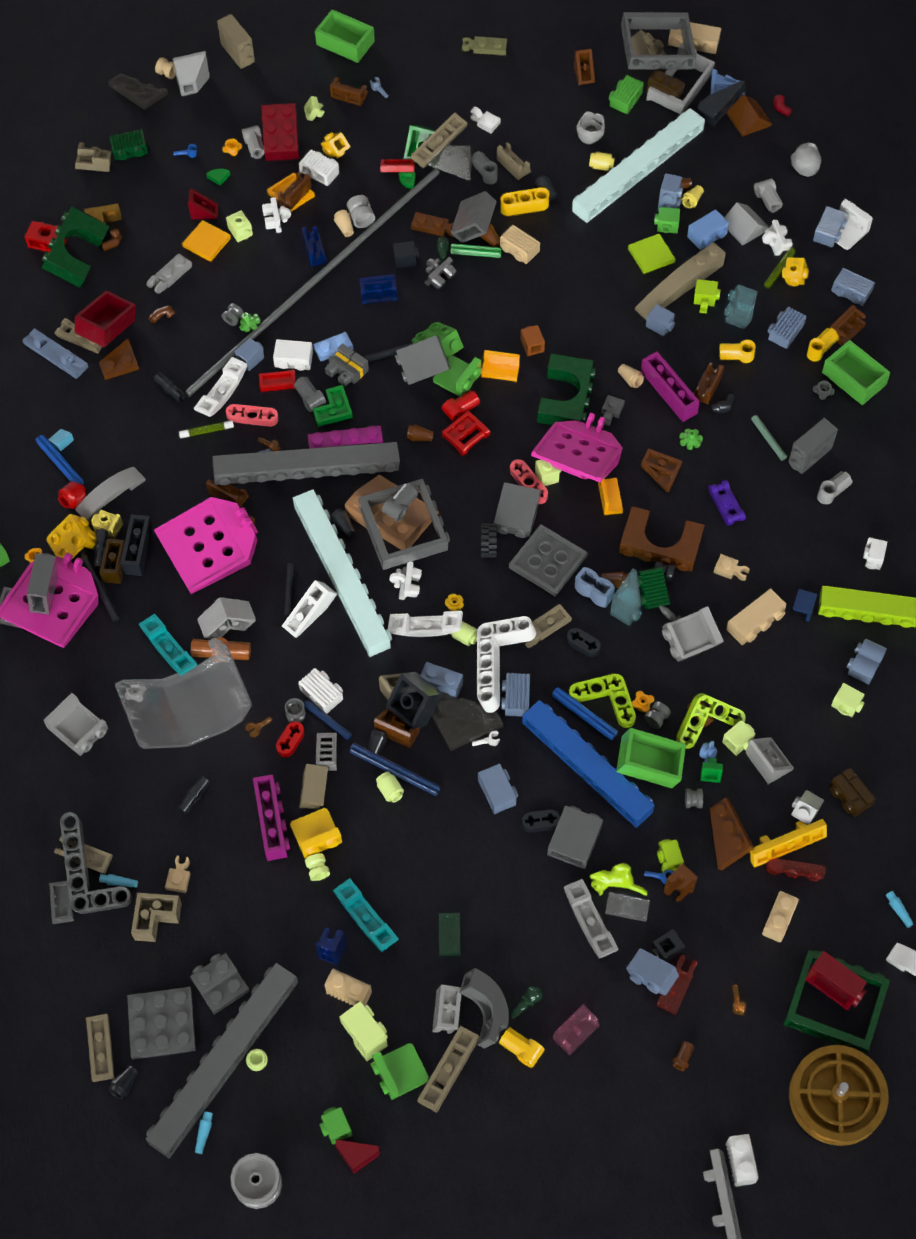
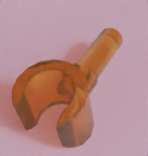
M261 437L258 438L259 442L269 446L271 452L280 451L278 441L272 440L271 442Z
M269 717L256 725L249 723L246 726V730L250 731L252 728H255L250 735L256 737L259 734V730L270 723L272 719Z
M733 985V1013L744 1015L746 1003L739 1002L738 986Z

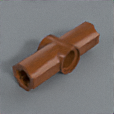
M216 638L214 640L193 639L191 642V656L215 658L221 662L228 659L249 660L251 656V643L227 641L224 638ZM220 648H225L223 651H217Z

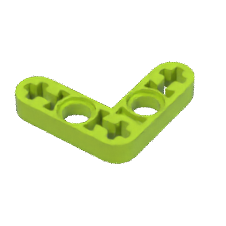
M611 674L572 684L570 687L569 695L578 702L609 696L619 725L624 728H630L634 725L636 714L625 681L621 675ZM612 681H616V683H619L618 687H615V685L612 684ZM594 684H598L602 687V690L594 692L591 687ZM575 690L581 692V696H578ZM618 697H624L626 699V703L623 705H619L616 703L615 699ZM626 709V715L627 717H630V721H626V719H623V710Z
M703 693L697 694L677 733L676 741L686 744L687 749L692 748L701 733L708 715L735 726L741 720L745 722V714L742 710ZM702 700L711 705L708 708L707 706L701 705L699 703ZM722 705V714L716 715V707ZM731 713L739 716V718L737 720L729 717L728 714ZM698 716V724L691 726V718ZM687 728L694 730V732L688 731ZM684 736L689 737V741H684Z

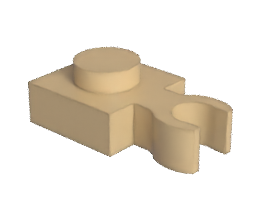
M723 554L720 555L714 569V573L729 579H732V576L735 575L743 581L746 580V575L741 574V572L749 573L748 567L738 566V560Z
M177 856L175 859L176 869H169L165 889L186 893L190 871L185 870L188 868L190 861L186 857V862L180 864V857Z

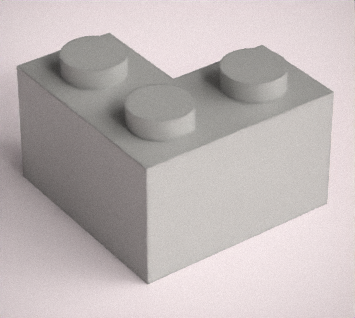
M224 597L218 598L198 618L204 638L209 639L221 638L230 629L245 631L256 621L249 601Z

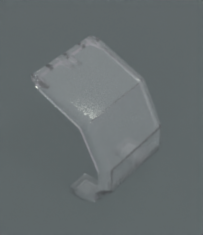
M216 638L208 641L213 653L212 656L182 676L176 673L163 679L121 680L115 684L118 695L122 698L121 702L125 713L128 715L127 718L131 728L135 731L134 736L138 746L143 749L189 747L224 733L245 719L252 706V702L230 650L224 642Z

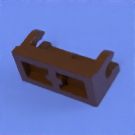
M335 77L330 84L332 98L358 106L363 104L368 90H365L366 85H363L361 89L341 84L339 77Z
M298 171L296 180L284 193L282 191L278 193L277 203L292 210L311 189L310 175L305 174L304 178H302L301 172Z
M854 305L830 327L836 330L839 336L836 342L841 346L851 340L866 324L862 320L866 318L865 314L855 308L856 306Z
M712 363L708 364L693 393L700 402L709 404L722 379L724 370L722 365H719L717 370L712 368Z
M209 479L206 482L208 494L217 499L237 503L239 508L249 497L246 490H239L230 484L215 485V481L213 480L212 482Z
M682 863L667 878L664 893L669 896L674 890L680 891V896L676 898V902H679L689 893L692 894L694 892L698 877Z

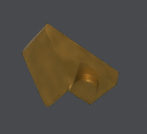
M118 204L84 209L85 214L104 224L106 222L122 220Z

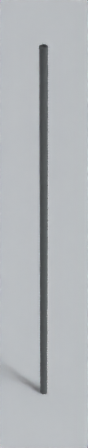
M437 168L432 170L265 319L256 330L247 335L185 391L186 395L190 397L228 363L231 357L236 356V349L249 338L254 340L432 181L440 173Z

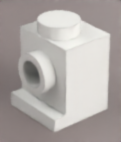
M868 538L863 559H866L865 567L880 570L886 551V541Z

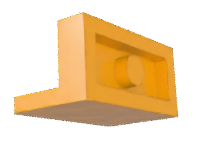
M485 350L481 377L517 382L520 355Z
M617 478L603 479L601 483L598 482L604 515L623 513Z

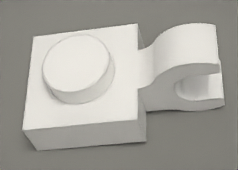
M477 107L471 110L473 114L470 118L478 122V127L491 134L500 124L501 119L487 111L483 114Z

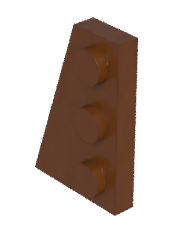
M726 797L710 808L717 866L720 870L725 869L754 849L730 800Z

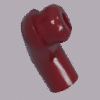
M776 95L773 100L775 110L789 117L792 109L785 106L783 95Z

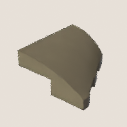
M79 143L75 169L110 171V151L101 150L95 146L86 148L85 143Z

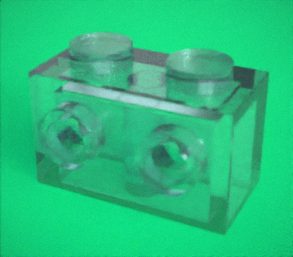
M737 285L734 290H731L728 296L730 303L727 305L724 313L727 315L725 322L745 329L752 319L758 291L741 285Z

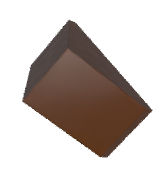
M592 49L575 51L574 70L578 85L595 83Z

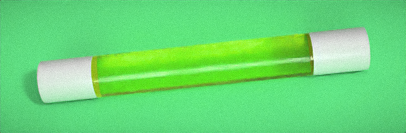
M233 420L179 431L180 438L233 428Z

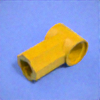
M826 328L817 338L810 341L807 351L809 360L816 362L822 359L823 354L839 339L836 330Z
M744 340L741 343L720 344V360H740L743 363H750L754 360L755 343L751 340Z
M510 1027L499 1041V1044L517 1055V1058L530 1068L534 1067L545 1051L539 1043L532 1039H526Z

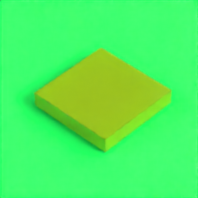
M660 234L628 245V250L643 274L675 262L673 254Z

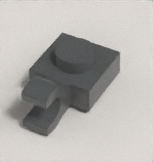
M610 395L607 396L601 412L604 413V425L610 426L613 417L619 418L625 400Z

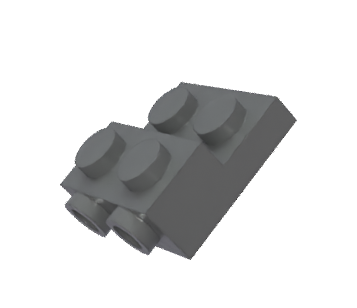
M220 953L216 954L210 959V964L205 967L203 965L196 967L192 971L193 975L190 976L214 1015L250 991L226 953L223 955Z

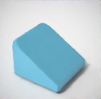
M60 429L48 440L61 452L74 439L70 432Z

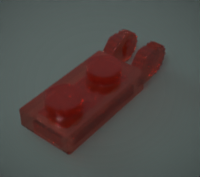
M771 859L766 865V870L773 875H779L782 872L786 873L789 877L796 878L800 875L806 876L808 880L819 881V879H823L826 867L790 860Z
M682 954L675 967L679 977L666 996L661 994L656 1005L675 1015L693 978L692 974L698 963L693 960L689 966L688 973L680 970L686 957Z

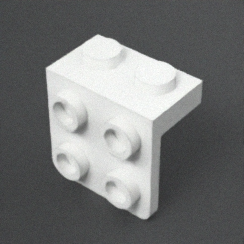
M845 199L841 203L839 211L846 213L845 219L848 221L845 229L840 230L842 235L839 242L836 243L849 250L869 232L873 218L854 203Z

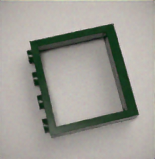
M808 950L783 1025L835 1045L857 1049L866 1055L871 1045L890 980L880 973L867 972L861 966H851L846 964L844 960L834 957V959L864 979L868 984L880 988L865 1038L861 1039L795 1014L811 962L815 963L822 954L818 950Z

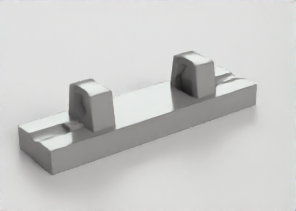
M719 1149L711 1150L713 1169L704 1171L703 1174L705 1181H716L723 1213L712 1217L713 1224L716 1227L725 1226L728 1239H741L724 1152Z

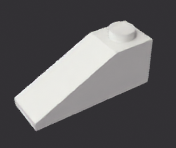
M315 580L282 627L297 638L328 608L337 596V593L324 582Z

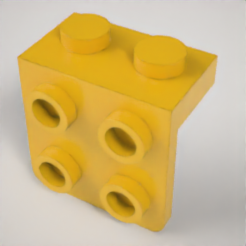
M69 514L47 536L46 540L56 556L63 559L66 553H70L73 559L84 547L93 549L96 542V533L91 530L86 518Z
M326 808L291 822V828L304 858L318 854L326 849L334 848L342 843L338 827H335Z

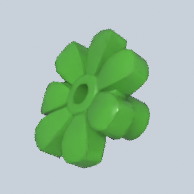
M244 313L242 315L243 319L240 320L241 325L239 328L245 332H249L251 329L256 330L258 328L256 324H259L261 320L257 314L252 316L251 314Z
M685 429V433L681 432L679 436L681 439L680 445L682 447L687 445L689 450H692L693 446L698 448L703 437L698 435L699 431L697 429Z

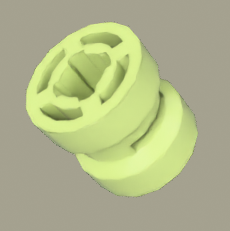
M322 853L311 855L305 859L306 866L310 869L309 876L312 881H319L330 875L329 868L325 866V856Z

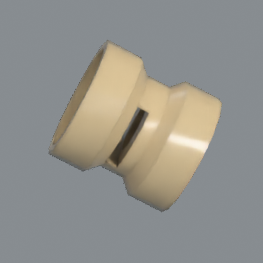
M161 57L155 66L156 73L160 75L165 74L167 78L173 79L176 76L174 62H168L167 59Z

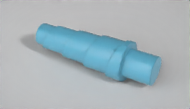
M101 874L99 882L107 883L108 886L136 888L138 886L137 880L113 874Z
M893 891L886 894L890 901L889 904L907 928L912 926L913 921L905 910L900 898L896 897Z
M204 1112L203 1119L200 1120L195 1153H203L211 1129L213 1113Z

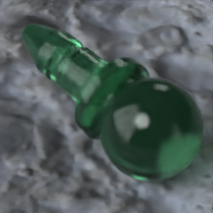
M441 237L437 240L436 246L440 259L444 260L446 253L449 251L450 242L447 238Z
M531 986L527 989L526 995L522 996L524 1001H521L513 1010L511 1019L520 1016L528 1008V1005L533 1007V1003H537L542 999V991L539 987Z

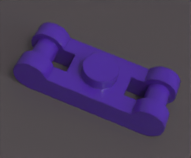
M723 480L717 485L712 484L708 486L709 492L727 526L734 524L735 521L740 522L746 519L745 513L736 501L727 480Z

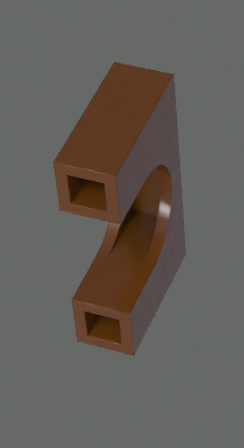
M632 506L620 543L619 553L627 557L640 558L646 562L661 561L665 565L673 564L675 568L681 571L692 572L705 525L686 520L682 537L677 544L667 548L657 547L650 543L645 535L650 511Z

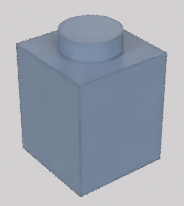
M656 304L647 316L646 327L664 336L673 329L675 314Z
M249 338L235 350L236 359L247 363L246 369L250 371L264 359V348L259 342Z

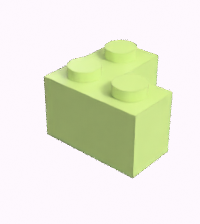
M359 1002L340 1016V1022L353 1038L356 1048L365 1060L368 1061L372 1058L373 1054L387 1047L386 1039L388 1036L381 1022L376 1023L373 1019L374 1013L368 1005L364 1007Z

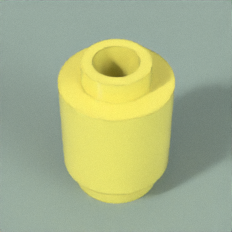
M591 153L589 166L593 167V169L609 171L610 168L614 167L615 158H612V154Z

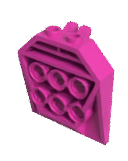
M590 413L587 423L581 421L555 422L534 448L531 456L549 462L550 466L582 479L590 478L601 483L618 465L623 448L612 433L602 430L605 418L601 417L598 420L597 428L591 426L595 414Z
M213 497L154 529L191 594L250 565L258 540L255 535L258 531L244 507L239 508L237 503ZM210 518L215 519V521H214L213 524H211V525H207V524H206V521H207L208 519H210ZM189 530H195L192 536H186ZM218 534L224 535L223 539L219 541L215 540V537ZM197 546H204V549L201 552L195 551ZM226 550H233L232 555L224 556ZM207 561H213L211 567H204Z
M66 553L63 559L56 556L58 577L54 593L60 592V594L53 595L49 615L30 612L29 604L26 603L28 602L27 590L34 562H31L0 605V618L64 648L98 605V593L92 574L88 569L82 567V559L77 558L73 564L71 562L72 554Z

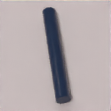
M305 701V708L346 740L352 737V733L311 701Z

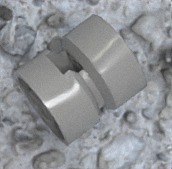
M357 195L347 202L348 211L356 227L365 228L374 222L375 216L366 196Z

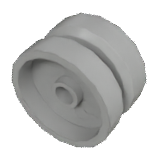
M255 1153L241 1158L233 1167L231 1186L241 1203L247 1207L259 1209L269 1206L280 1195L282 1179L272 1159L266 1155ZM260 1178L258 1183H253V1180L257 1181Z

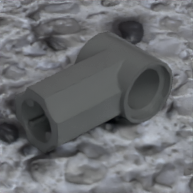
M475 152L470 161L483 176V182L486 184L496 183L498 180L497 164L490 161L483 152Z
M307 377L297 379L296 383H294V388L302 397L303 403L309 412H312L313 408L326 404L322 392L316 390Z
M404 484L393 498L390 497L386 500L382 507V512L394 520L400 521L404 517L407 507L418 496V492L412 485Z

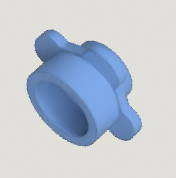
M714 741L710 743L705 742L700 749V757L704 758L707 763L708 757L715 758L717 749L714 747Z

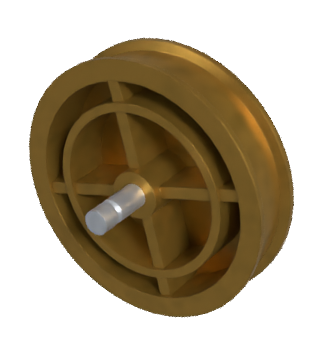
M830 1045L814 1050L801 1061L790 1082L789 1101L795 1119L809 1135L826 1144L845 1146L864 1140L881 1123L888 1106V1088L881 1070L867 1055L848 1046Z

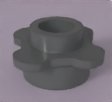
M821 381L817 386L813 387V392L817 393L821 400H825L827 396L833 395L835 392L832 385L827 381Z

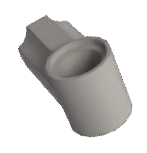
M259 126L242 129L245 144L248 145L251 157L256 159L262 158L264 146Z
M772 178L754 184L756 196L762 198L768 211L773 213L782 207L783 203L776 192V185Z
M841 471L830 480L824 481L817 494L818 501L822 504L832 503L838 494L852 484L853 481L847 472Z

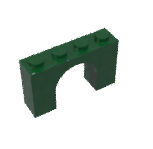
M71 206L69 212L65 211L61 218L63 224H58L55 230L56 239L52 237L48 245L51 249L49 252L46 251L42 258V261H44L42 268L80 288L91 266L72 257L64 246V240L69 237H78L99 247L109 226Z
M551 354L547 378L569 382L578 389L579 393L576 397L567 401L541 398L537 423L548 425L563 421H581L585 423L587 413L584 412V409L589 407L590 401L587 395L588 393L591 394L593 383H590V381L595 378L596 368H593V360Z

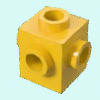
M333 132L329 133L321 143L324 153L329 158L341 157L345 154L344 151L350 147L342 132L333 134Z
M787 258L786 267H783L782 277L785 278L786 283L790 286L804 285L805 279L809 275L805 258Z

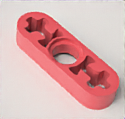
M231 404L226 409L227 419L229 421L233 420V423L274 426L279 421L278 413L273 408ZM251 412L257 413L255 418H249L247 415Z
M514 460L510 464V474L520 486L541 490L543 497H540L539 504H544L548 499L546 487L523 460ZM515 467L522 468L521 472L518 469L515 470ZM532 479L534 483L532 485H526L524 483V480Z

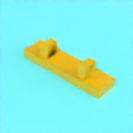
M823 819L809 825L799 821L796 823V830L773 840H770L767 835L761 837L760 845L750 851L752 865L757 867L826 838L827 824Z

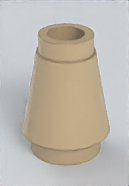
M340 210L335 213L334 221L344 236L349 237L353 235L354 231L350 214L346 210Z
M622 364L619 367L618 373L630 387L637 388L643 383L644 376L642 372L626 364Z

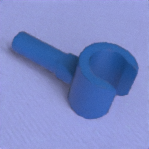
M190 144L187 150L174 151V156L185 154L194 158L197 155V146Z
M666 870L664 873L645 871L644 876L661 879V882L666 884L667 878L665 875L670 876L673 871Z

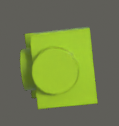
M665 839L659 842L660 849L657 851L659 862L663 863L662 873L666 870L675 871L684 863L677 839L672 841Z

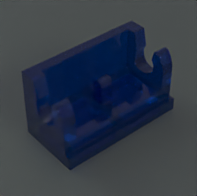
M314 226L313 232L308 233L307 228L303 227V242L310 266L328 263L317 228Z
M394 274L360 278L363 304L397 300Z
M326 928L319 942L317 941L315 944L318 958L338 965L346 946L344 931L338 929L335 937L328 939L329 928Z

